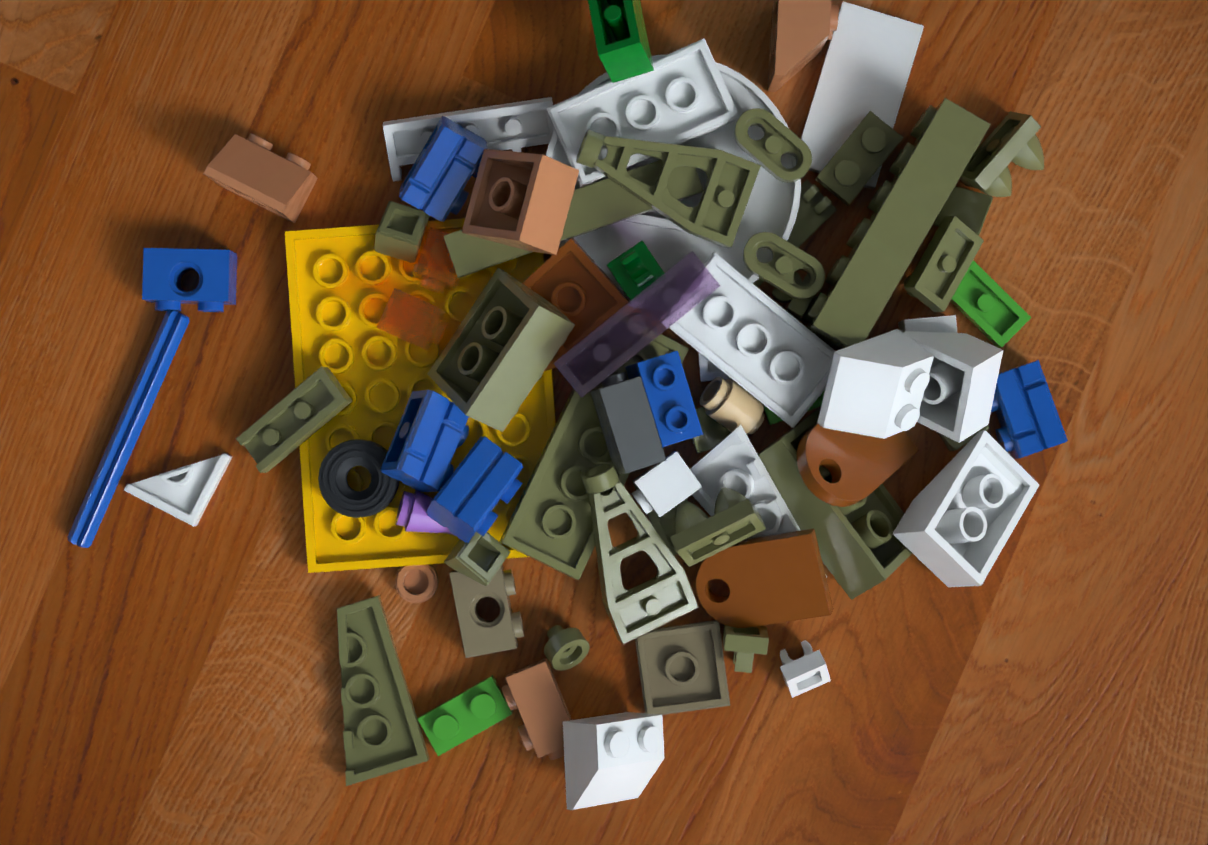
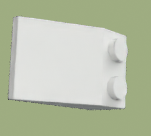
M986 430L979 431L914 498L894 530L893 535L947 587L981 586L1038 489L1039 484Z

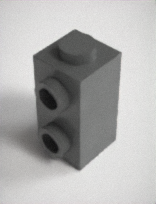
M622 372L600 379L603 388L590 391L617 474H626L666 461L641 376L628 380L626 373Z

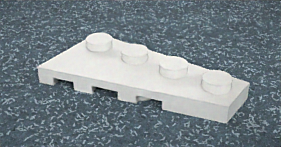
M741 424L690 468L702 486L692 496L710 516L714 515L715 502L722 487L733 489L751 501L760 514L766 529L747 539L801 531Z

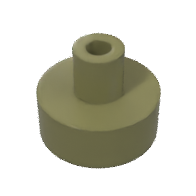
M556 625L547 632L549 640L544 647V655L554 669L559 671L568 670L579 664L588 654L589 643L579 629H563L560 625Z

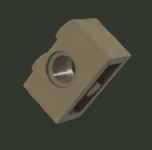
M502 564L487 586L458 571L450 572L465 657L470 658L516 649L518 647L517 638L524 637V629L520 611L512 613L509 596L516 595L512 569L504 570ZM483 597L496 599L500 605V615L494 620H485L480 617L477 612L479 599Z

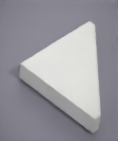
M224 453L201 462L161 473L157 476L127 484L124 491L194 527L200 521L233 456Z

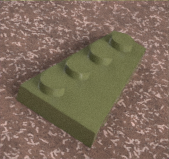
M380 595L337 608L339 663L341 665L342 679L341 701L344 717L343 739L346 756L345 777L346 786L426 762L430 758Z

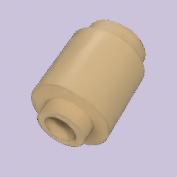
M716 377L706 386L700 397V405L705 408V413L730 432L734 431L741 424L746 434H753L763 423L765 417L763 413L764 404L732 379L724 380L722 377Z

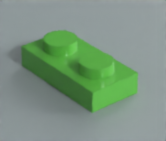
M974 260L950 301L997 348H1002L1032 318Z
M492 675L419 716L417 720L435 752L440 756L512 715L513 710H510L504 694Z

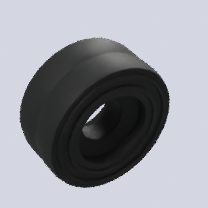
M361 439L348 440L331 449L321 463L318 477L319 488L327 504L336 512L355 518L372 516L384 510L394 499L399 486V480L380 471L388 451L375 442ZM355 466H363L371 474V483L363 491L353 490L347 482L348 472Z

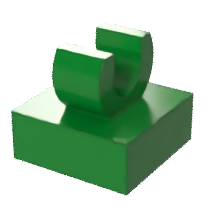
M643 240L606 264V267L630 302L667 277Z

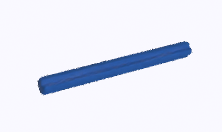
M168 310L165 313L67 536L68 541L82 548H89L92 545L189 324V317L180 312Z

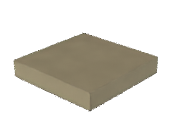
M717 620L655 628L635 638L645 713L665 715L730 706L720 626Z

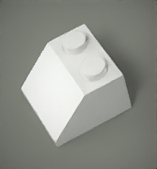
M898 329L834 351L817 423L823 428L883 439L915 427L920 416L919 409L923 394L929 383V373L934 355Z
M903 332L934 355L929 373V383L923 394L919 409L920 416L917 422L958 443L987 426L1003 350L967 333Z
M624 712L563 721L567 809L575 810L638 798L665 758L662 715Z

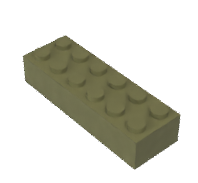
M947 98L936 108L929 105L925 113H922L910 133L911 136L916 138L914 144L912 145L908 142L904 149H901L889 169V172L895 175L891 182L886 180L878 188L867 207L873 211L870 219L864 217L849 237L846 245L852 248L848 257L842 255L839 260L837 259L828 273L825 282L831 286L826 295L820 292L818 297L814 298L803 317L809 321L807 328L835 350H840L866 340L991 125L990 123Z

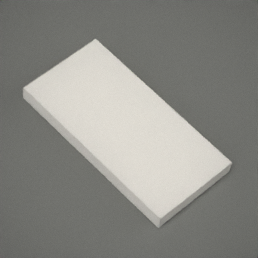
M844 1L842 2L839 10L837 30L833 31L832 40L829 43L801 135V140L807 144L812 154L810 171L820 173L869 111L873 112L893 129L923 32V25ZM882 165L864 187L872 190L876 187Z
M705 38L652 61L654 71L615 83L609 80L546 108L571 167L579 170L577 180L580 187L608 178L600 171L576 162L580 145L588 129L609 137L683 145L739 119L738 111ZM602 145L598 156L599 160L607 156L606 146ZM633 154L626 169L654 157Z
M715 252L709 256L659 318L667 327L792 428H794L826 389L835 350Z

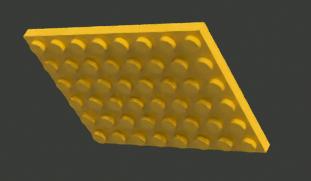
M465 218L449 219L444 222L439 220L428 221L414 263L375 251V236L379 225L285 231L295 388L321 366L328 367L352 399L348 406L299 446L308 573L444 563L460 540L457 536L446 533L405 532V527L395 525L403 492L414 493L415 489L399 481L394 499L384 510L367 517H348L336 512L324 500L319 488V469L328 452L338 444L348 440L361 439L372 441L388 451L413 391L432 390L453 402L430 378L428 372L497 268L504 270L523 283L544 264V253L532 252L458 278L443 236L462 230ZM552 369L543 372L542 377L536 382L519 407L517 414L511 419L503 432L469 417L466 423L469 426L467 439L462 446L456 448L450 463L454 467V472L481 436H485L499 446L501 451L507 452L522 463L523 468L516 479L523 484L508 504L500 500L493 509V512L499 516L488 530V533L498 542L556 425ZM363 466L353 467L347 475L348 485L355 491L367 489L371 483L369 470ZM438 492L422 493L434 498ZM502 544L510 551L506 559L528 557Z

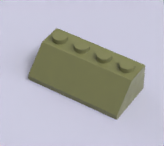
M819 407L796 424L794 428L788 430L758 453V456L800 530L814 528L822 562L852 600L886 580L912 552L893 535L894 530L905 513L883 484L858 503L846 507L833 506L823 502L805 485L797 465V448L803 435L817 424L821 407ZM819 465L822 478L832 483V476L829 470Z

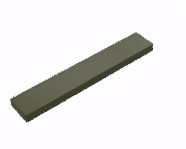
M658 160L627 172L636 180L648 186H654L659 176L662 162ZM680 166L672 170L667 188L669 193L678 201L703 193L704 190L696 168ZM610 178L574 190L560 242L654 209ZM462 230L443 236L458 278L532 253V251L462 233Z

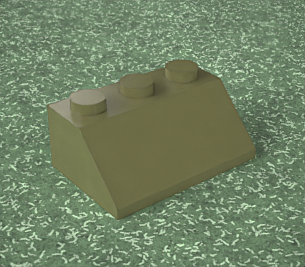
M497 268L428 372V375L466 416L503 432L511 419L517 414L519 407L536 382L542 377L544 370L559 348L565 343L575 324L552 303L504 270Z

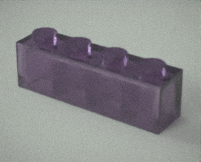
M692 249L558 357L553 364L582 398L719 288L720 283Z

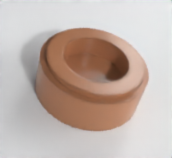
M431 564L401 566L395 576L397 593L401 598L410 603L427 601L435 594L438 588V574Z

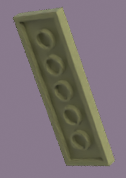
M619 313L601 329L499 541L500 543L575 580L580 579L595 548L590 500L581 474L595 465L607 462L612 463L590 391L603 388L600 379L622 372L626 373L629 380L625 366L678 351L682 363L689 348L622 313ZM630 472L626 474H618L619 480L623 484V486ZM612 488L600 492V494L606 495L611 491Z

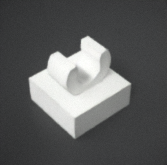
M806 640L801 642L804 656L797 660L790 659L785 649L780 651V658L783 664L780 669L792 698L831 681L826 662L820 650L813 652L811 645Z

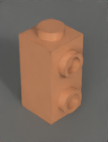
M544 658L508 673L505 677L508 684L502 687V691L510 710L518 708L524 724L518 726V730L526 750L534 748L538 758L548 754L550 760H555L564 756L563 721H570L572 718L547 658Z

